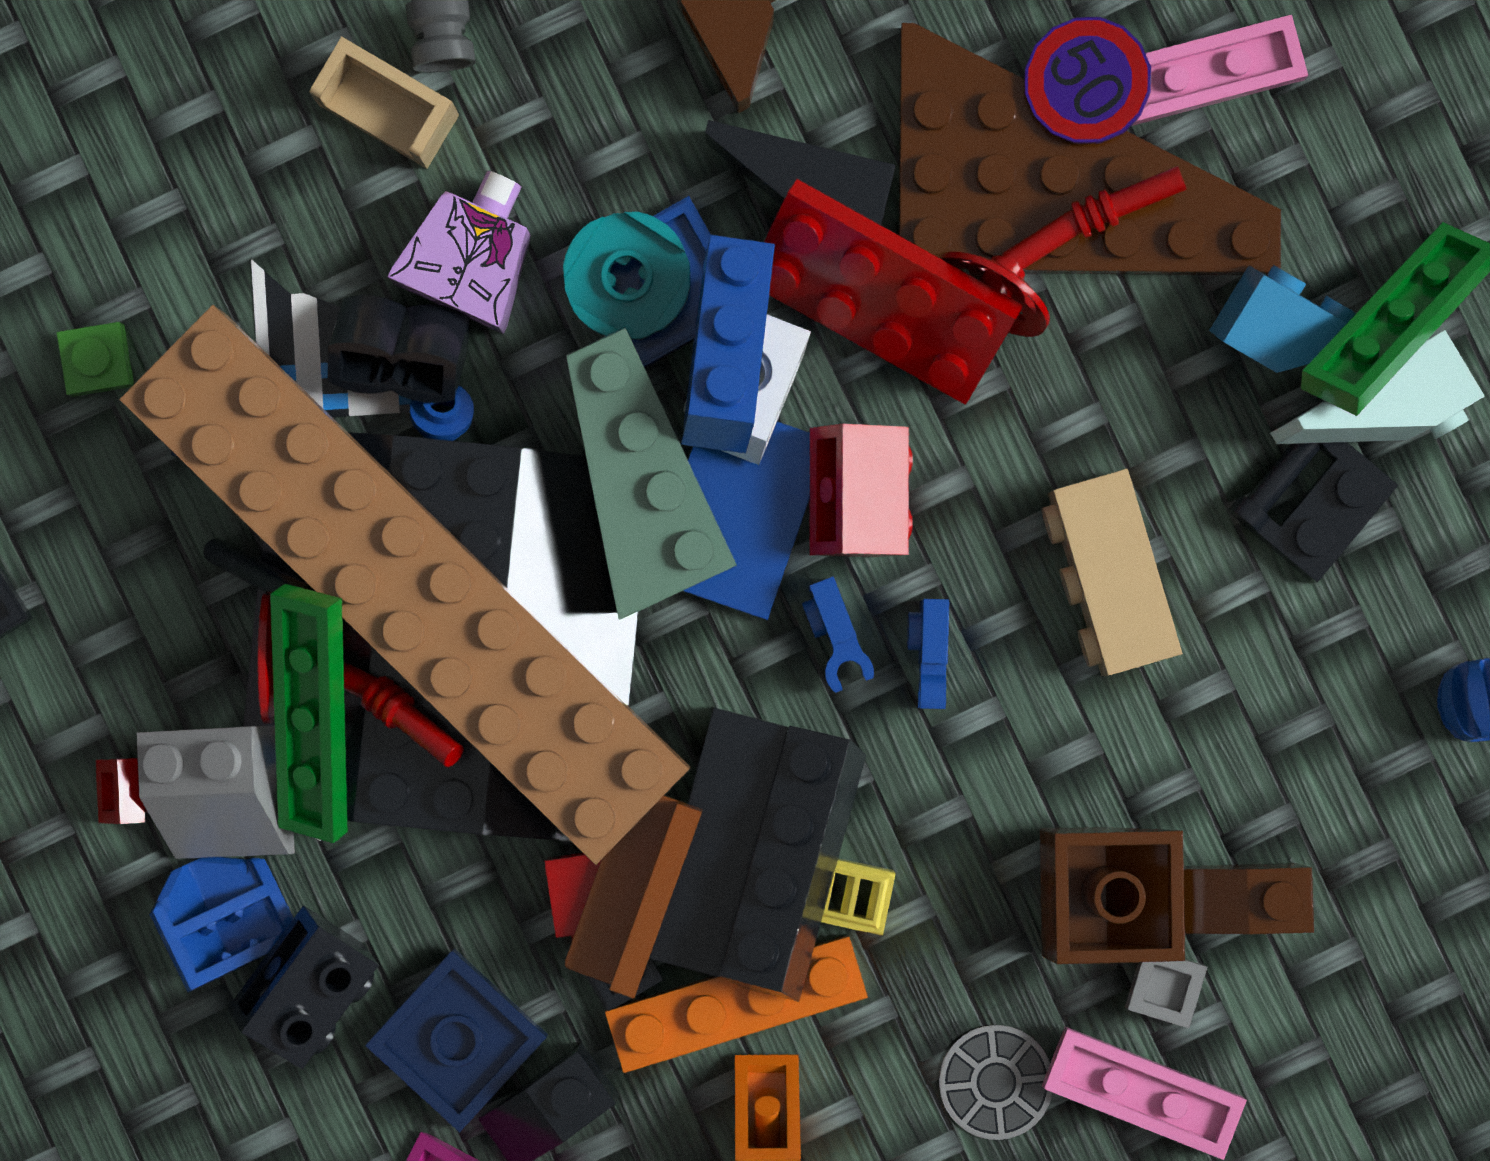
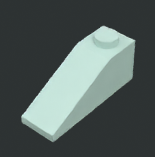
M1446 330L1428 339L1358 416L1323 401L1270 434L1276 444L1408 440L1427 430H1430L1433 437L1437 439L1467 422L1469 419L1463 409L1483 398L1484 394Z

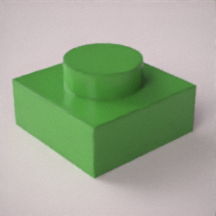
M114 322L57 332L67 395L75 397L128 388L134 385L124 324Z

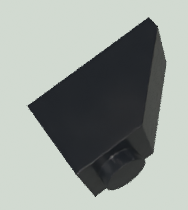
M581 1042L479 1117L478 1120L508 1161H533L564 1143L614 1106L619 1093Z

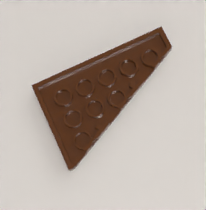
M901 23L899 236L938 258L946 252L956 251L982 256L991 260L993 256H1001L1007 249L1070 211L1072 202L1078 200L1084 205L1086 196L1092 195L1095 199H1098V192L1103 189L1111 194L1178 166L1187 190L1120 217L1119 225L1112 227L1107 222L1105 223V231L1099 233L1093 228L1092 236L1088 238L1079 234L1023 271L1026 274L1242 276L1249 265L1265 275L1268 274L1273 265L1281 269V209L1128 131L1100 144H1074L1054 136L1034 117L1025 95L1024 78L915 23ZM958 268L965 273H969L967 269Z

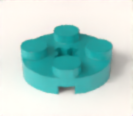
M624 212L598 218L588 223L578 232L565 255L563 263L565 292L572 309L586 326L602 336H607L625 327L631 340L648 338L667 328L681 313L690 292V262L679 237L668 225L651 215L641 212ZM631 259H635L642 264L638 274L645 280L643 286L639 290L629 287L624 294L616 292L613 287L617 279L610 273L611 267L616 262L626 266Z

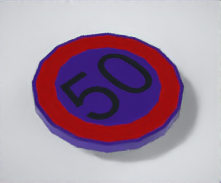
M1076 17L1052 27L1034 46L1025 67V95L1034 117L1052 135L1074 144H1100L1124 134L1141 117L1151 94V66L1142 44L1124 26L1102 17Z

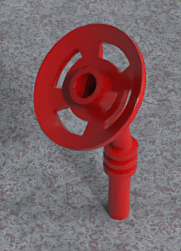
M1176 166L1111 194L1103 189L1098 192V199H1095L1092 195L1086 196L1084 205L1078 200L1072 202L1070 211L1007 249L1001 256H993L991 260L982 256L956 251L946 252L939 258L954 267L969 270V275L1023 305L1021 309L1023 314L1019 313L1008 333L1024 337L1039 336L1044 333L1049 325L1050 315L1041 298L1023 280L1025 278L1023 270L1079 234L1088 238L1092 236L1093 228L1099 233L1105 231V223L1107 222L1112 227L1119 225L1120 217L1187 190L1179 167Z
M263 594L258 629V692L263 724H272L275 720L270 594ZM343 661L344 690L361 698V704L364 709L372 712V715L378 720H382L386 727L390 729L398 727L444 766L450 767L459 760L463 753V746L414 707L415 700L410 694L404 693V690L394 684L387 676L377 678Z

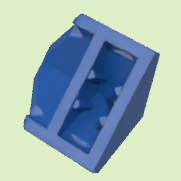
M206 857L199 858L170 872L150 912L151 919L187 992L228 975L266 956L293 920L291 911L265 859Z

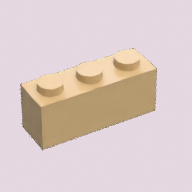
M1128 469L1069 485L1048 493L1051 505L1042 508L1043 520L1051 543L1062 542L1069 567L1060 569L1061 581L1070 606L1080 603L1087 628L1078 630V637L1088 667L1098 665L1101 676H1109L1183 654Z

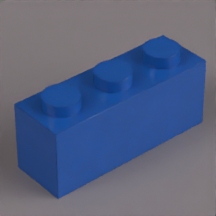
M710 235L702 270L681 445L746 454L755 423L775 244Z

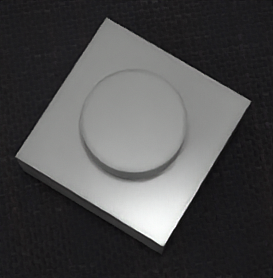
M1187 959L1185 961L1138 962L1125 1008L1136 1013L1190 1028L1208 967Z

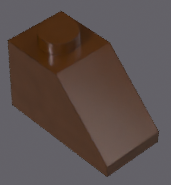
M676 0L679 10L738 114L748 109L773 25L774 8L771 3L776 0Z

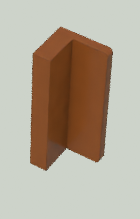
M664 795L602 858L565 960L566 968L611 984V991L633 999L635 998L703 809Z

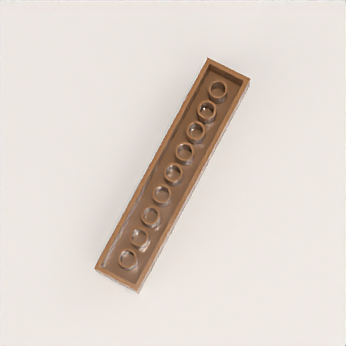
M212 305L119 399L316 592L342 598V618L595 865L690 769V766L226 313L216 306Z

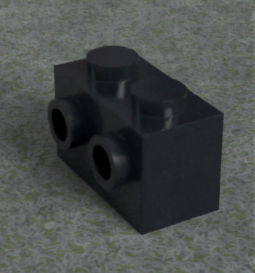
M303 905L227 1010L241 1033L300 1069H303L313 1054L321 1053L329 1045L336 1030V1023L350 1004L358 1002L368 992L374 979V972L379 964L362 942Z

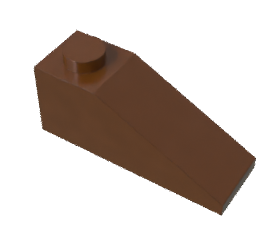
M1300 863L1184 866L1185 934L1314 933L1312 867Z

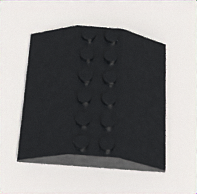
M348 432L629 706L638 612L618 620L586 456L518 447ZM264 540L262 541L261 561L309 585ZM257 589L243 727H251L261 719L258 692V629L262 596L268 593ZM342 618L343 661L377 678L382 676L389 677L394 684L404 690V693L406 692L414 698V707L464 748L459 760L454 765L446 767L398 727L392 729L386 727L382 720L373 717L372 712L362 707L361 698L344 690L347 821L480 835L571 841Z

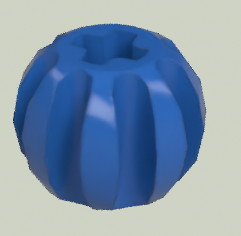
M1490 658L1454 665L1444 674L1438 687L1437 708L1444 726L1455 738L1466 742L1490 741Z

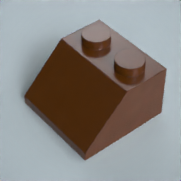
M1115 827L1040 828L1041 936L1043 957L1055 964L1185 961L1182 830Z

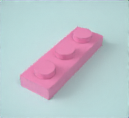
M1292 15L1146 53L1151 66V94L1141 117L1132 126L1304 81L1308 77V72Z
M1066 1026L1042 1083V1087L1045 1090L1222 1160L1226 1156L1247 1101L1243 1096Z

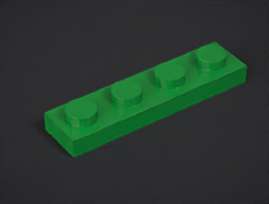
M1442 222L1302 370L1301 389L1358 416L1489 274L1490 243Z
M284 584L270 594L278 828L334 844L348 832L342 598Z

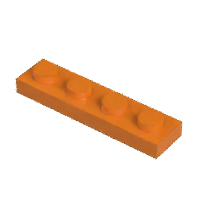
M848 934L814 946L799 1002L739 987L724 978L712 976L621 1004L612 1010H605V1014L623 1073L863 1000L868 998Z

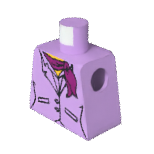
M487 171L473 202L445 191L391 268L388 278L394 285L440 306L462 312L470 317L471 320L504 334L508 326L531 236L526 227L507 219L522 187L500 174Z

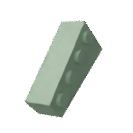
M624 327L568 353L566 358L618 620H622L735 567L737 564L626 328Z

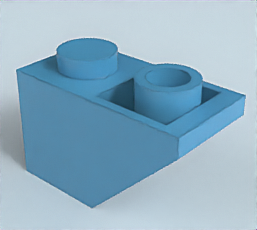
M1249 265L1209 331L1222 342L1278 373L1309 364L1356 313L1328 296L1324 298L1320 306L1301 296L1300 294L1306 283L1275 265L1271 267L1267 275Z

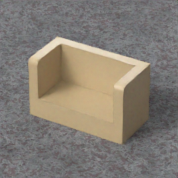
M342 36L309 91L319 106L428 169L459 117L451 100Z

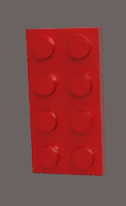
M796 179L788 191L764 240L765 243L775 244L769 291L771 297L965 405L1023 307L1021 303L799 179Z

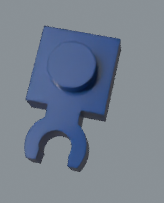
M948 599L920 600V612L908 613L907 650L919 651L918 708L946 709V664H948L949 634Z

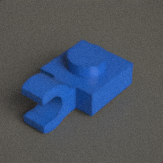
M834 576L810 585L808 588L812 599L803 602L802 606L815 639L827 635L832 646V655L825 666V679L830 689L835 693L842 691L841 682L837 677V670L845 661L857 663L861 668L865 681L873 679L874 668L872 662L863 653L858 643L857 635Z

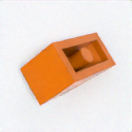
M735 1055V1161H801L799 1055Z

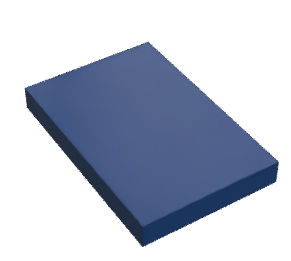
M777 422L759 465L721 450L695 446L692 447L688 459L737 566L683 590V592L765 620L769 618L810 499V433Z

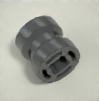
M413 0L405 5L408 26L415 31L416 38L420 39L411 48L412 66L415 71L428 73L454 71L470 67L476 63L474 44L466 36H463L466 32L465 25L471 19L468 0Z

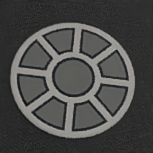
M989 1025L974 1029L958 1039L944 1058L939 1078V1088L943 1104L951 1118L961 1128L977 1137L1003 1140L1021 1135L1037 1124L1050 1104L1053 1092L1042 1087L1050 1061L1042 1047L1031 1036L1021 1030L1004 1025Z

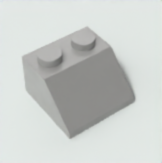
M275 726L137 733L139 798L175 859L295 854L294 832L278 828Z

